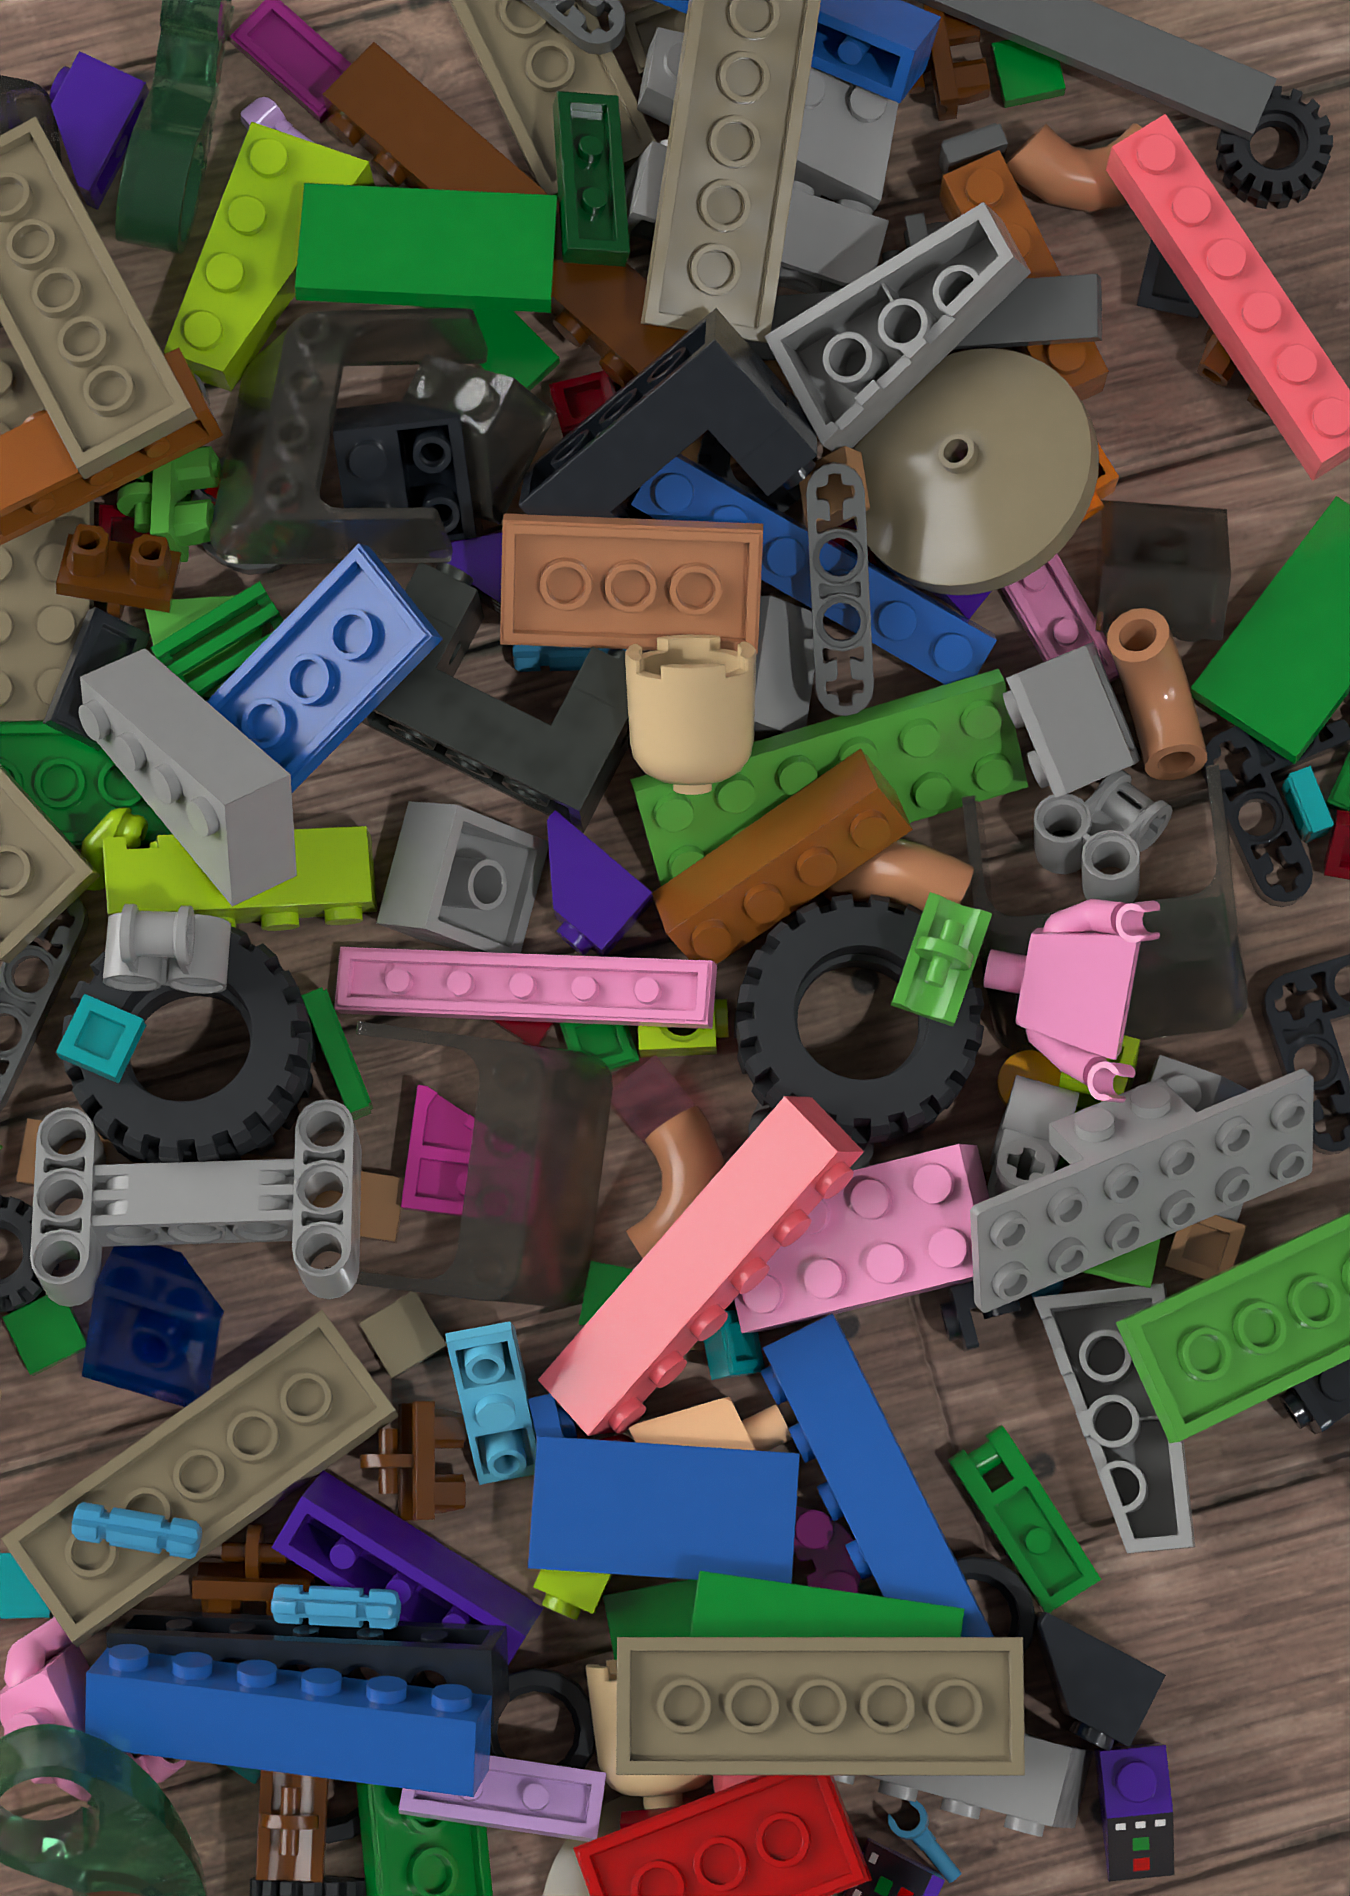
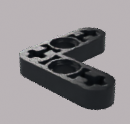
M1350 692L1344 699L1347 705H1350ZM1338 720L1326 725L1322 733L1328 740L1320 742L1318 734L1296 764L1279 755L1237 726L1219 733L1206 746L1207 761L1203 768H1201L1202 775L1255 892L1261 900L1269 905L1285 907L1295 904L1306 894L1313 878L1311 862L1272 777L1350 744V727L1345 720ZM1225 746L1228 747L1232 754L1243 752L1246 760L1239 768V773L1245 787L1254 779H1257L1261 788L1246 790L1232 802L1229 801L1226 793L1235 791L1237 787L1236 781L1229 769L1218 771L1214 766L1222 755L1221 747ZM1252 802L1263 803L1269 807L1274 817L1272 830L1261 836H1254L1245 832L1238 818L1241 807ZM1280 836L1285 839L1287 846L1278 847L1275 851L1280 864L1284 869L1295 867L1299 874L1291 883L1293 891L1287 893L1281 884L1270 887L1266 880L1274 870L1268 852L1259 859H1256L1252 850L1268 847Z
M1350 954L1283 974L1274 979L1269 985L1261 1001L1262 1014L1283 1076L1296 1071L1294 1068L1295 1054L1303 1047L1313 1046L1319 1048L1329 1059L1328 1074L1324 1079L1314 1082L1313 1094L1322 1092L1334 1083L1337 1084L1340 1095H1331L1327 1100L1332 1114L1335 1117L1345 1115L1348 1120V1126L1340 1131V1142H1333L1329 1133L1318 1134L1315 1124L1324 1118V1112L1319 1099L1313 1102V1149L1326 1155L1339 1154L1350 1148V1079L1331 1022L1350 1017V1001L1340 997L1335 989L1336 974L1340 970L1350 967ZM1322 976L1323 996L1333 1011L1322 1012L1321 999L1306 1004L1300 1010L1301 1019L1293 1020L1289 1011L1278 1013L1275 1003L1283 997V987H1290L1295 996H1300L1315 991L1317 985L1312 977Z

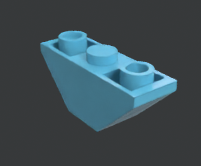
M509 1321L445 1333L479 1485L534 1475L537 1438L528 1402L529 1392L515 1326Z

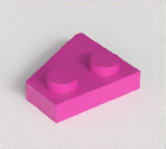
M418 1085L401 1208L404 1210L530 1226L538 1161L513 1143L508 1142L473 1116L466 1114L438 1095L437 1092L428 1086Z

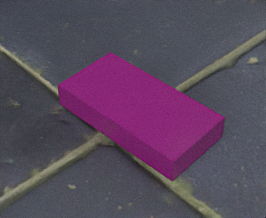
M264 0L229 36L231 43L322 124L329 116L322 94L342 75L351 63L281 0Z

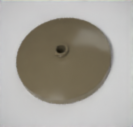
M972 349L947 355L854 448V450L862 453L870 510L866 511L868 547L890 571L904 581L927 591L948 595H972L997 590L1022 580L1050 561L1066 545L1083 521L1095 492L1099 469L1098 441L1093 422L1083 402L1067 381L1045 363L1031 356L1004 349ZM854 517L855 524L858 528L857 517Z

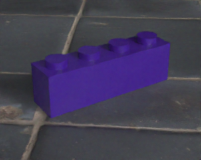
M324 1470L301 1496L271 1547L333 1587L363 1588V1595H369L370 1589L395 1590L398 1592L401 1601L399 1621L507 1626L508 1665L543 1610V1607Z

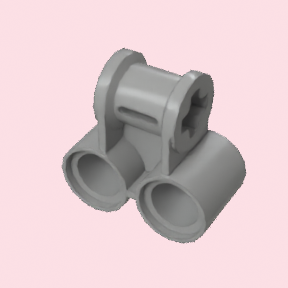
M1124 770L1107 776L1085 802L1073 794H1065L1058 798L1050 795L1042 800L1035 809L1034 847L1037 861L1044 869L1056 874L1074 873L1082 868V889L1087 900L1100 899L1133 903L1138 896L1140 886V852L1146 850L1158 839L1168 825L1173 810L1168 803L1163 800L1154 802L1131 784V776ZM1060 830H1066L1075 833L1072 836L1065 838L1055 837L1051 835L1052 833ZM1106 867H1117L1123 871L1118 874L1109 875L1103 874L1099 870Z
M124 904L121 913L108 916L103 983L109 987L125 991H152L160 988L161 985H166L188 993L212 994L226 990L231 923L225 919L210 915H194L192 906H180L178 912L140 911L136 904Z
M1016 1075L989 1165H993L987 1185L990 1198L1056 1171L1060 1154L1050 1145L1049 1123L1075 1113L1079 1098L1078 1092Z

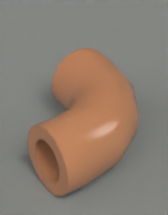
M1045 123L1010 156L1006 164L1017 183L1050 205L1088 213L1129 205L1107 173L1106 167L1112 146L1143 127L1133 123L1119 138L1109 145L1089 150L1072 146L1059 137Z
M1147 608L1131 609L1121 614L1112 622L1107 632V645L1127 699L1145 771L1150 777L1158 780L1171 781L1182 779L1203 768L1207 761V751L1190 687L1173 635L1164 616L1155 610Z
M899 839L822 893L829 901L834 896L852 894L853 902H868L871 894L890 897V903L905 907L910 904L923 911L930 892L960 904L971 881L974 867L924 844Z
M699 1106L689 1108L669 1119L645 1139L662 1173V1188L655 1207L641 1221L626 1230L642 1258L649 1253L725 1165L710 1123Z

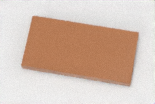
M504 514L502 529L500 644L592 648L593 646L595 648L628 649L629 646L638 644L642 647V650H657V637L694 634L720 636V649L737 652L738 644L748 642L756 649V654H758L763 524Z

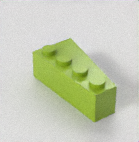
M251 122L168 338L164 353L166 354L179 347L192 372L202 382L231 392L277 327L276 321L293 297H295L304 183L375 186L369 161Z
M367 826L294 829L297 876L233 907L173 834L158 835L156 837L157 841L150 843V848L127 849L126 837L102 838L107 914L109 916L121 913L124 904H136L140 911L178 912L180 906H192L194 915L219 917L230 922L234 928H236V924L261 922L262 930L281 931L300 927L299 918L324 916L325 924L349 925L362 922L363 913L377 912L372 837Z

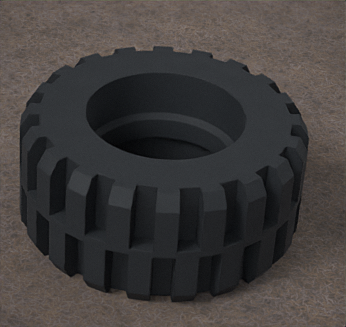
M852 894L832 897L831 903L828 906L819 908L814 902L797 910L795 919L788 924L781 921L767 935L765 944L760 950L755 951L749 962L740 987L734 1017V1038L738 1042L737 1059L742 1074H748L753 1083L751 1092L762 1107L769 1104L774 1109L784 1096L812 1097L862 1150H865L867 1144L881 1142L882 1146L886 1147L902 1142L904 1136L913 1131L920 1133L933 1124L937 1116L944 1109L950 1107L967 1081L975 1065L974 1061L977 1052L982 1045L984 1026L980 1024V1014L984 1009L981 988H975L970 977L953 1027L917 1015L918 1035L912 1053L900 1067L881 1078L870 1080L850 1079L834 1074L818 1064L803 1046L798 1030V1009L801 999L809 986L824 973L845 967L871 969L888 976L898 984L923 913L922 910L908 904L905 912L889 907L890 897L871 894L867 903L853 902Z
M231 926L226 990L212 994H198L179 991L166 985H161L160 988L152 991H125L109 987L103 983L105 952L103 951L90 965L95 974L89 984L79 981L71 996V1000L76 1007L75 1012L84 994L144 1019V1021L159 1008L172 1001L194 996L211 997L234 1006L244 1018L250 1034V1051L244 1066L227 1086L208 1097L185 1102L165 1100L149 1093L137 1080L132 1069L131 1059L119 1084L63 1060L65 1072L73 1085L72 1091L104 1140L108 1139L114 1145L117 1152L130 1161L135 1162L141 1159L146 1163L242 1160L241 1156L254 1149L262 1156L276 1145L273 1138L274 1133L281 1126L288 1130L291 1129L300 1115L297 1108L300 1098L309 1097L314 1080L310 1071L311 1063L316 1061V1042L312 1034V1023L298 985L290 971H285L281 967L277 955L263 943L258 946L251 944L246 932ZM74 1015L65 1016L62 1036H64Z

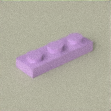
M490 1756L489 1771L474 1797L402 1788L399 1814L589 1842L597 1839L606 1773Z

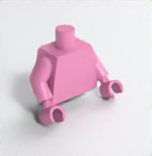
M1100 899L1086 900L1051 914L1045 922L1044 928H1036L1031 933L1027 956L993 949L990 950L984 987L1020 994L1016 1024L1026 1028L1028 1041L1060 1071L1087 1085L1089 1092L1097 1100L1117 1103L1125 1102L1126 1098L1119 1096L1114 1091L1113 1079L1115 1075L1131 1078L1135 1076V1069L1131 1065L1108 1062L1106 1058L1116 1060L1122 1050L1140 944L1142 941L1156 940L1160 937L1159 932H1148L1142 921L1144 912L1160 910L1159 903L1154 900L1130 904Z
M55 1617L11 1646L8 1651L4 1674L6 1686L0 1690V1721L4 1727L6 1743L11 1749L16 1751L28 1778L34 1784L56 1783L57 1787L81 1801H93L138 1785L141 1776L147 1781L161 1783L186 1764V1760L170 1763L163 1757L138 1754L137 1758H134L131 1753L85 1747L86 1672L90 1667L80 1647H76L71 1642Z

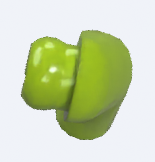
M121 807L113 809L84 838L81 854L101 875L87 890L96 891L106 887L102 838L126 837L127 848L135 849L140 847V842L144 841L148 830L147 820L143 816L131 814L130 808Z

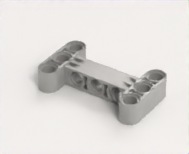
M319 1100L306 1106L298 1116L295 1127V1159L106 1165L105 1147L89 1116L75 1108L57 1109L43 1119L37 1132L30 1252L32 1269L50 1300L58 1305L72 1307L81 1305L91 1299L97 1291L101 1279L102 1247L292 1241L294 1262L307 1290L318 1298L333 1299L341 1297L353 1288L359 1274L362 1148L353 1117L346 1106L334 1100ZM335 1130L344 1133L342 1138L332 1146L322 1147L314 1144L318 1136L326 1131ZM75 1138L85 1139L81 1149L75 1153L68 1155L58 1154L61 1146L68 1140ZM333 1190L342 1193L339 1201L330 1207L320 1208L312 1205L316 1197L325 1191ZM72 1198L82 1199V1204L72 1214L64 1216L55 1215L56 1209L65 1200ZM333 1251L341 1254V1258L331 1268L320 1270L311 1267L315 1257L323 1252ZM63 1260H80L79 1266L68 1276H52L54 1268Z

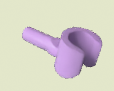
M257 98L240 113L241 122L247 130L251 122L313 142L286 120L280 108L270 98Z

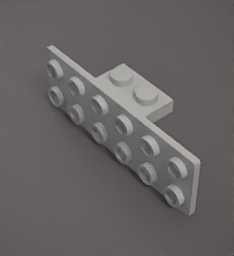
M1302 1068L1199 1112H1195L1161 1078H1158L1119 1094V1096L1126 1098L1123 1103L1102 1101L1049 1123L1050 1145L1070 1165L975 1204L970 1210L975 1305L983 1313L989 1312L1308 1176L1312 1172L1314 1077L1306 1069Z

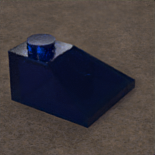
M159 1245L113 1247L95 1283L81 1377L182 1407L188 1406L211 1389L224 1310L182 1252Z

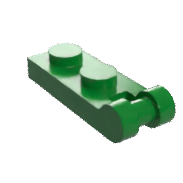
M1000 1425L985 1435L987 1442L968 1454L962 1449L948 1458L947 1461L1042 1611L1050 1613L1102 1579L1006 1429ZM1002 1463L1012 1477V1480L992 1492L982 1475Z

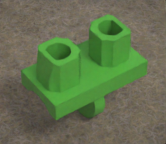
M201 446L136 478L135 483L126 484L121 487L117 492V508L122 514L134 518L135 531L140 533L150 532V535L166 537L170 550L181 552V562H188L189 546L218 540L219 519L216 507L210 499L191 501V490L218 487L221 477L220 460L211 446Z
M930 892L891 1006L953 1027L992 913L957 904Z

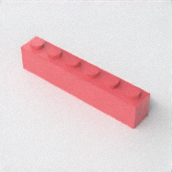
M1162 115L1112 146L1106 167L1107 173L1311 480L1314 481L1350 458V389L1167 115Z
M784 1096L547 1368L538 1381L588 1436L614 1432L621 1434L627 1431L629 1427L635 1425L644 1415L646 1407L643 1405V1402L655 1388L666 1386L683 1371L687 1364L684 1356L698 1340L704 1341L723 1326L728 1318L725 1309L739 1293H748L766 1277L770 1270L766 1263L781 1246L787 1247L806 1232L812 1221L808 1215L823 1198H832L849 1183L854 1174L850 1167L864 1151L812 1097Z

